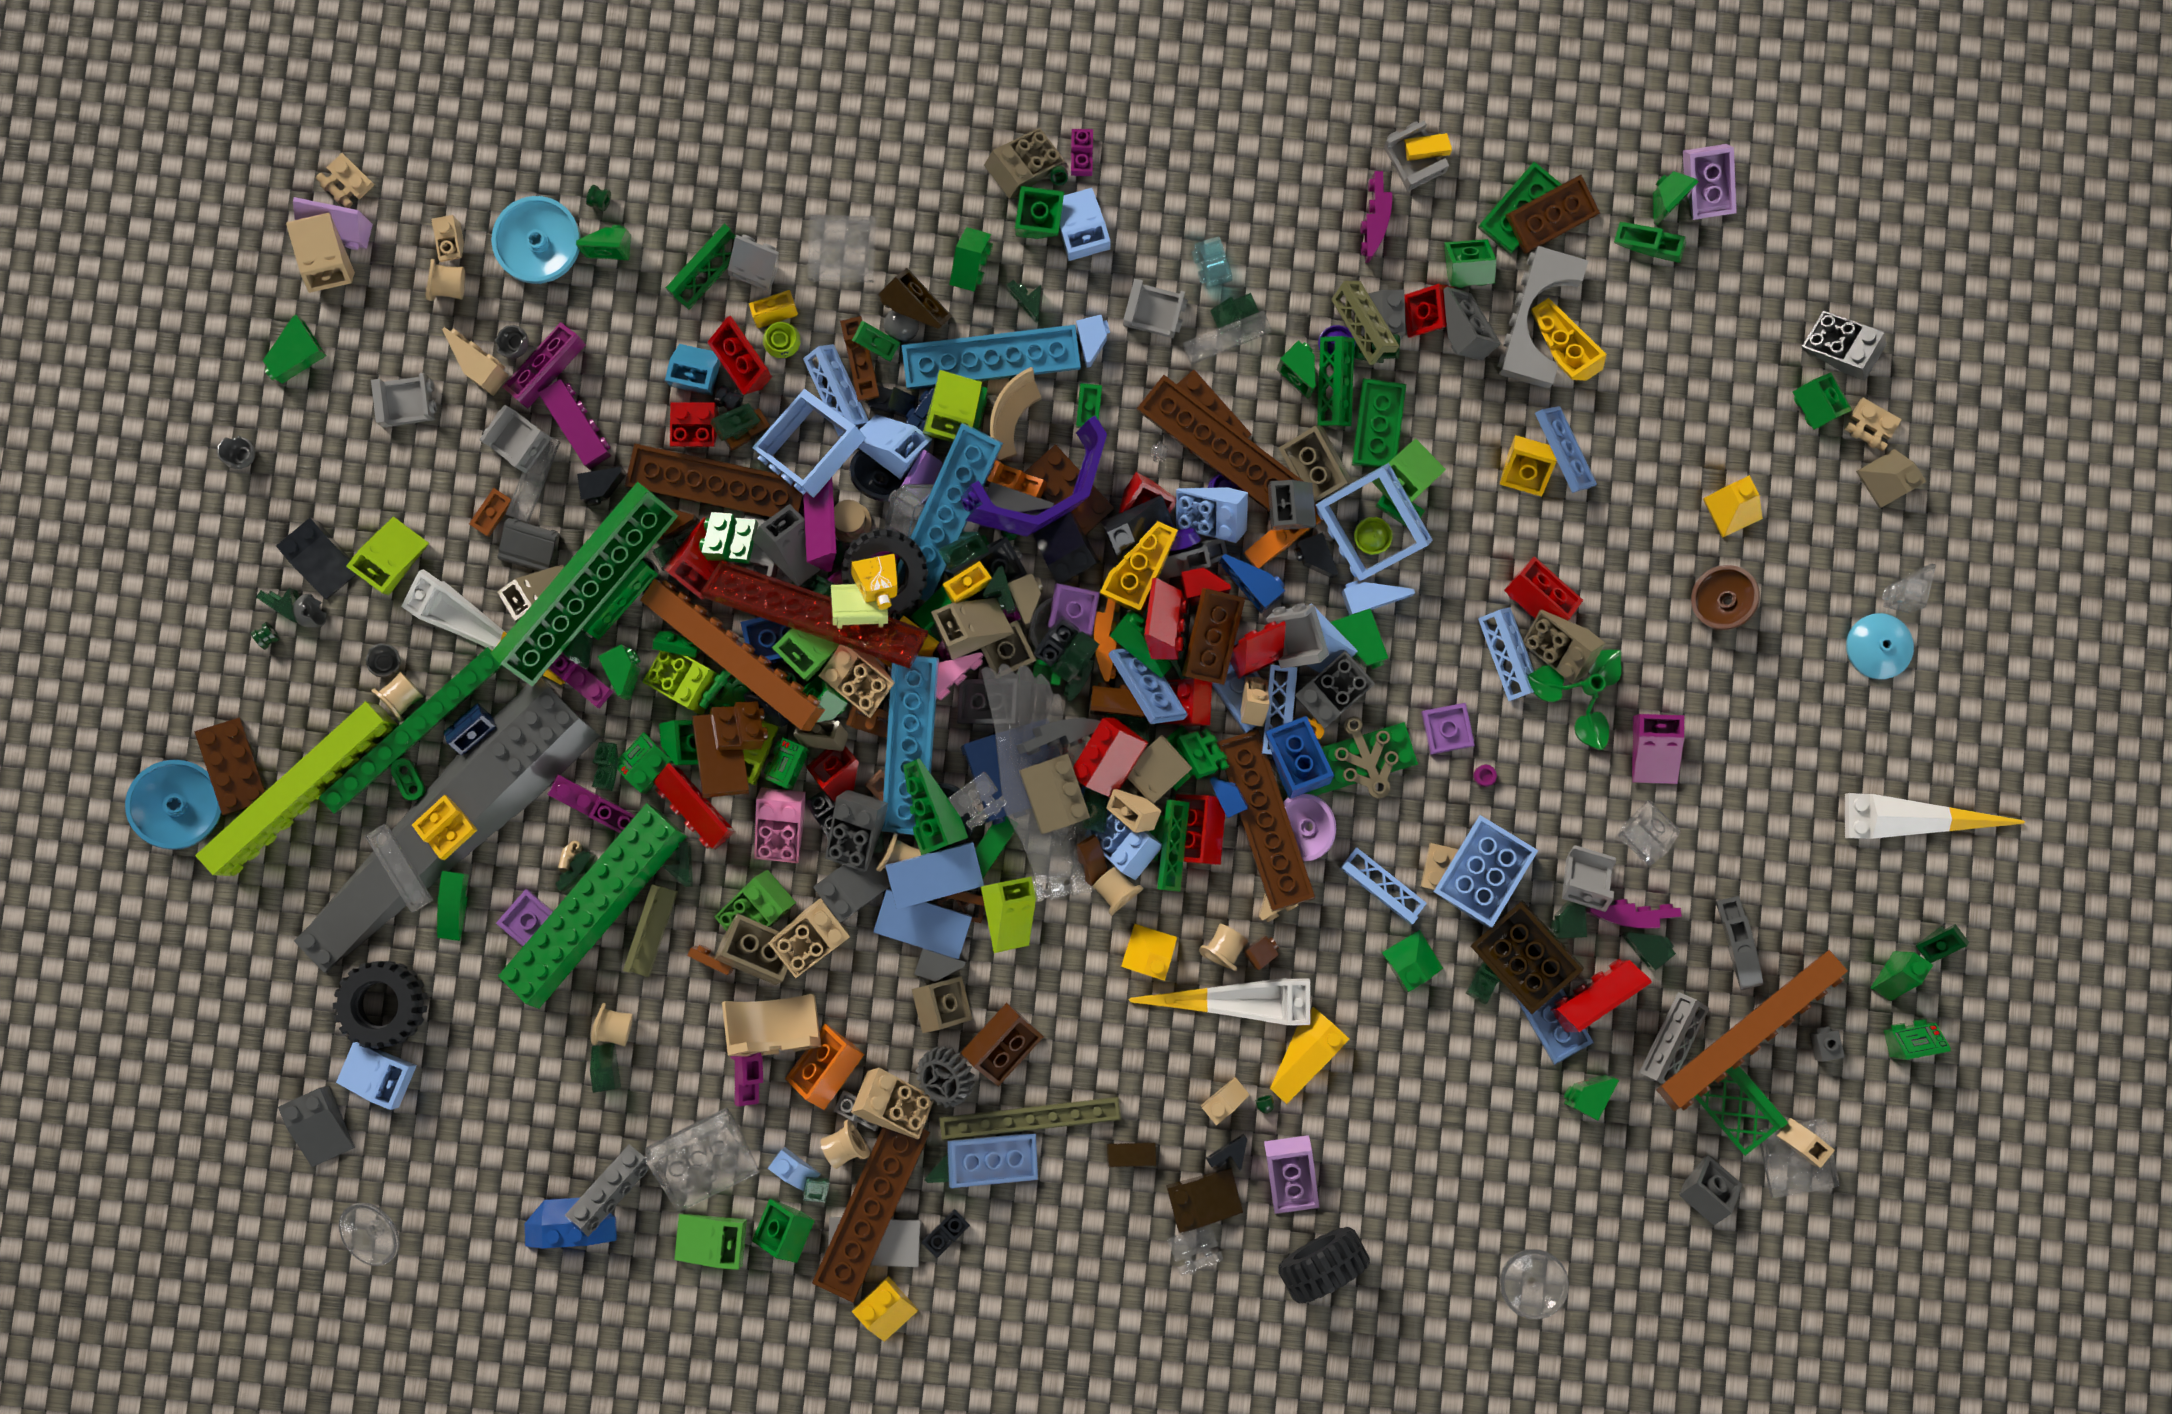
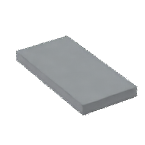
M830 1216L828 1246L842 1217ZM891 1219L871 1265L918 1267L921 1220Z

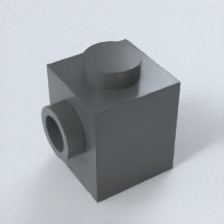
M1830 1026L1816 1028L1817 1032L1809 1033L1815 1060L1824 1062L1845 1058L1839 1030H1833Z

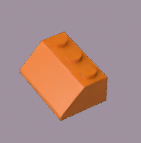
M826 1024L820 1030L821 1047L806 1050L785 1078L806 1101L823 1110L826 1109L865 1055L853 1043Z

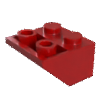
M670 402V447H715L719 431V408L715 403Z
M1204 567L1184 571L1180 576L1184 600H1187L1191 606L1199 605L1202 588L1227 594L1231 591L1229 583Z
M1195 678L1167 680L1188 715L1184 720L1160 724L1210 726L1212 682Z

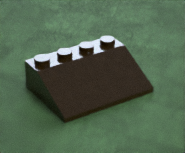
M1523 900L1470 946L1531 1014L1535 1013L1584 970L1581 963Z

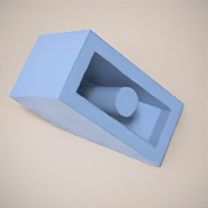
M1102 315L1076 321L1086 368L1092 366L1107 341V334L1110 333L1107 320L1103 321Z
M786 1147L779 1152L768 1167L771 1172L783 1181L806 1193L821 1175V1173Z

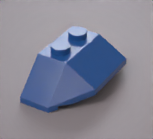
M581 1197L546 1199L525 1222V1246L558 1248L589 1246L616 1241V1217L609 1213L598 1228L587 1237L565 1216Z

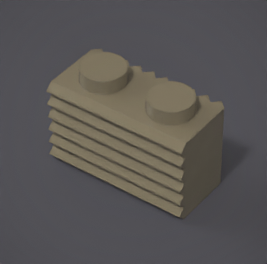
M828 720L816 722L811 731L800 730L796 726L794 737L799 740L802 746L843 751L848 732L839 721Z

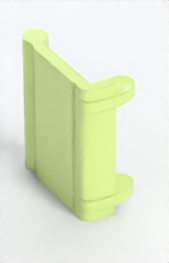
M856 584L831 585L833 625H837V629H842V625L878 624V627H883V624H888V609L880 610L876 601L865 602Z

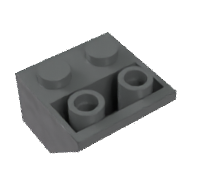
M1297 480L1271 481L1269 483L1268 496L1272 531L1316 527L1312 483Z

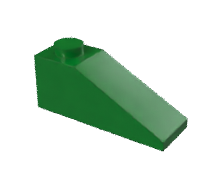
M1131 610L1120 621L1110 637L1162 678L1172 666L1168 659H1151L1144 635L1146 621L1140 614Z

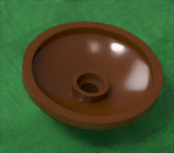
M1733 565L1717 566L1705 572L1695 583L1691 594V604L1697 618L1706 626L1718 630L1734 629L1746 623L1754 615L1760 600L1759 587L1753 576L1745 569ZM1732 599L1731 604H1725L1726 600Z

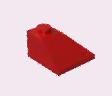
M1436 284L1405 294V318L1408 338L1447 326L1444 288L1454 287Z
M1135 472L1124 489L1118 514L1160 495L1163 496L1170 514L1176 505V498L1154 481Z
M845 745L843 751L826 749L806 768L820 787L836 803L837 796L846 790H854L859 761Z

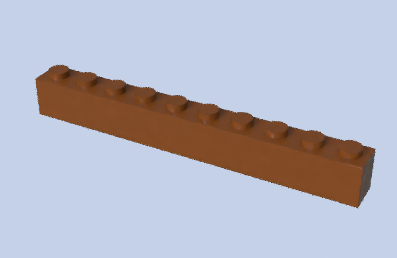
M664 579V581L653 580L640 599L642 603L800 730H812L825 711L819 705L821 701L811 694L809 696L803 692L804 688L795 681L790 682L787 679L788 675L778 668L775 670L770 666L772 662L769 659L755 654V648L748 643H741L736 633L729 629L726 631L722 627L723 623L715 617L710 618L706 615V609L690 602L691 597L681 591L680 593L675 590L676 586L667 579Z
M1828 950L1659 1086L1656 1091L1673 1111L1680 1108L1684 1111L1694 1103L1692 1101L1694 1096L1698 1094L1701 1097L1711 1089L1709 1087L1710 1083L1714 1080L1718 1083L1728 1075L1725 1072L1731 1066L1733 1069L1740 1066L1745 1061L1742 1058L1747 1053L1753 1055L1761 1048L1759 1043L1764 1039L1767 1042L1773 1039L1778 1034L1776 1029L1781 1025L1783 1028H1786L1795 1021L1792 1016L1797 1012L1803 1014L1812 1006L1809 1003L1814 998L1819 1001L1828 994L1826 989L1830 985L1835 988L1845 979L1842 976L1848 970Z

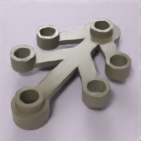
M1355 716L1349 717L1344 722V730L1348 734H1352L1362 758L1349 753L1343 747L1336 749L1334 756L1338 761H1347L1367 770L1370 778L1357 774L1353 768L1346 769L1343 772V778L1348 782L1354 781L1368 787L1369 794L1374 798H1384L1390 791V783L1387 779L1393 765L1398 762L1397 753L1390 751L1385 754V763L1380 774H1378L1375 766L1384 745L1390 740V735L1387 731L1378 732L1375 737V745L1370 754L1361 733L1362 721ZM1351 721H1355L1358 726L1356 729L1350 728ZM1381 733L1385 734L1387 737L1386 741L1384 742L1379 740V735ZM1339 750L1345 752L1343 759L1338 757ZM1389 754L1395 756L1394 762L1388 761L1387 757ZM1348 771H1352L1354 773V777L1352 779H1348L1346 777V773ZM1377 783L1383 785V790L1380 792L1375 788Z

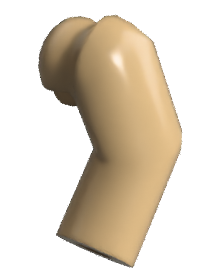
M572 841L563 848L558 871L569 872L571 861L582 852L580 842Z

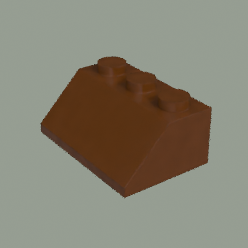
M1098 683V686H1093L1090 714L1148 720L1127 685H1120V688H1111L1109 683Z
M1006 1002L963 1049L961 1054L975 1069L999 1087L1044 1036Z

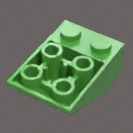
M1416 438L1389 462L1411 503L1446 470ZM1380 478L1373 480L1372 483L1393 503Z
M822 603L789 630L772 648L808 682L830 660L841 642L852 638L855 634L846 625H842V629H837V625H833L832 611Z
M767 869L754 877L715 918L726 931L736 914L771 927L796 902Z
M679 1214L674 1260L714 1268L739 1270L743 1265L747 1219Z

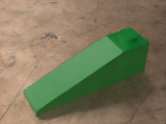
M919 758L903 765L907 792L911 795L913 806H910V813L914 814L916 822L913 832L921 855L968 838L960 815Z

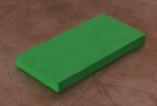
M1533 162L1480 223L1478 229L1511 255L1520 244L1505 215L1562 184L1536 162Z
M1363 378L1352 465L1378 469L1398 455L1407 384Z

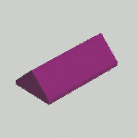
M560 322L502 387L528 409L540 396L538 393L547 388L586 344L576 333Z
M832 477L814 498L807 492L804 494L807 562L826 572H831L836 556Z

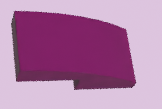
M1072 129L1071 176H1092L1093 129Z

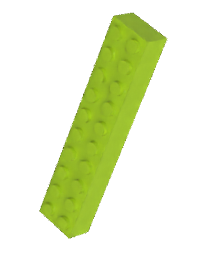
M365 701L195 856L212 875L235 876L243 869L242 865L256 858L260 854L259 850L264 845H269L277 838L276 834L281 830L289 828L294 823L293 819L297 815H302L311 807L310 804L315 799L318 800V797L329 786L339 780L348 769L357 764L361 757L375 748L382 738L385 739L393 732V728L398 724L380 705Z

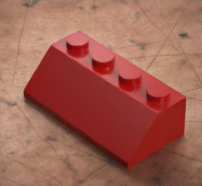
M668 763L653 782L657 786L655 791L663 799L668 798L672 803L670 808L678 816L680 814L683 815L686 819L685 825L692 832L695 830L701 836L699 841L707 849L711 847L716 850L736 831L707 798H703L700 790L677 765Z
M1618 959L1609 965L1610 969L1605 973L1600 971L1591 977L1592 981L1587 985L1583 983L1574 988V994L1568 998L1567 996L1559 998L1554 1002L1556 1006L1550 1010L1565 1032H1580L1651 984V979L1630 960L1621 961V959Z

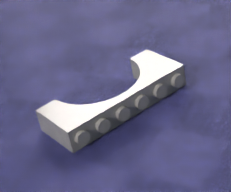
M1538 246L1534 252L1529 254L1527 265H1530L1528 273L1524 272L1521 280V285L1524 286L1523 291L1517 295L1515 305L1518 308L1516 314L1513 313L1510 318L1509 326H1512L1510 334L1507 333L1503 342V346L1506 347L1505 353L1500 355L1497 367H1500L1499 375L1549 389L1554 383L1558 365L1556 362L1545 357L1533 344L1527 327L1528 311L1533 299L1549 288L1556 286L1578 287L1584 279L1588 260Z

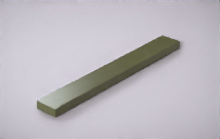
M1119 1097L946 1116L940 1117L939 1120L941 1139L943 1141L1121 1120Z

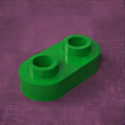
M397 759L391 766V774L402 796L411 801L419 800L425 793V785L414 763L408 759ZM404 766H406L408 769L406 774L402 773V768ZM413 786L417 787V792L415 794H413L411 791Z

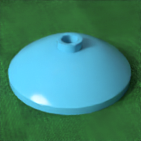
M1876 613L1861 618L1852 626L1847 636L1846 651L1851 664L1858 672L1872 679H1888L1897 676L1907 668L1913 656L1914 643L1909 629L1901 620L1888 614ZM1884 641L1888 642V648L1883 646Z

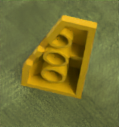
M1547 298L1532 308L1531 312L1557 365L1572 380L1587 381L1603 370L1607 354L1552 300Z
M1157 521L1139 540V543L1124 556V559L1109 572L1100 594L1122 607L1143 615L1150 598L1152 578H1159L1178 530Z
M1312 1007L1310 1010V1025H1297L1270 1089L1288 1104L1337 1054L1349 1038L1316 1008Z

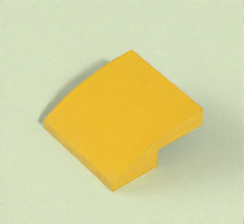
M447 795L442 796L412 824L421 839L429 843L437 856L444 861L477 831L473 823Z

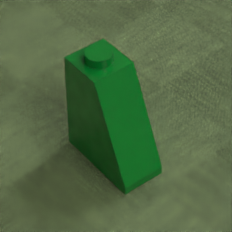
M294 315L263 359L267 367L264 370L271 380L275 379L283 384L327 355L305 321L298 315Z
M1370 608L1330 622L1358 651L1354 657L1364 668L1371 666V669H1376L1384 666L1383 661L1388 659V655Z
M1893 951L1870 989L1888 1001H1892L1921 985L1933 964L1915 952Z

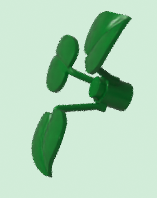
M1602 650L1588 672L1591 676L1579 683L1564 686V677L1550 665L1542 666L1530 673L1528 681L1534 691L1533 693L1543 701H1559L1562 698V690L1582 687L1585 694L1592 696L1586 710V716H1580L1576 720L1574 730L1577 738L1582 743L1595 749L1603 750L1609 739L1608 720L1601 712H1594L1592 714L1590 712L1595 700L1599 697L1598 692L1602 691L1605 686L1614 685L1620 679L1621 650Z

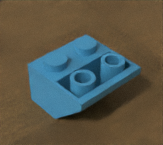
M679 344L670 358L665 381L670 387L712 396L720 360L711 350Z

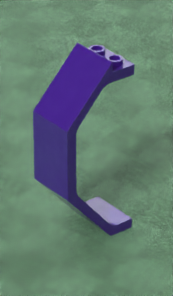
M1096 415L1088 419L1076 432L1085 447V456L1072 496L1038 515H1029L995 506L978 480L971 484L961 496V503L964 509L970 512L965 521L1027 537L1076 509L1090 496L1107 433Z

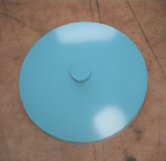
M529 196L511 203L500 213L493 227L491 241L498 263L509 275L526 283L541 284L561 277L573 266L580 251L576 246V240L581 238V234L575 218L561 203L548 197Z

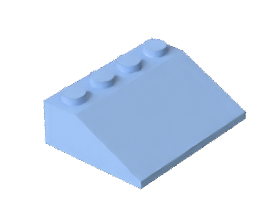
M1479 815L1433 892L1479 923L1492 928L1538 850Z

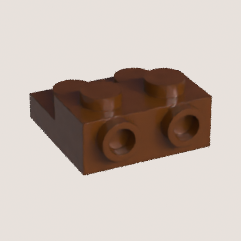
M736 702L734 707L711 708L710 714L716 750H753L762 748L764 741L768 738V731L766 727H762L761 721L764 720V709L759 708L758 702Z

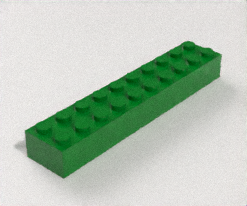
M637 482L491 652L493 657L502 666L533 687L675 521L678 515Z
M646 803L498 977L526 1005L540 1009L687 836L658 809Z

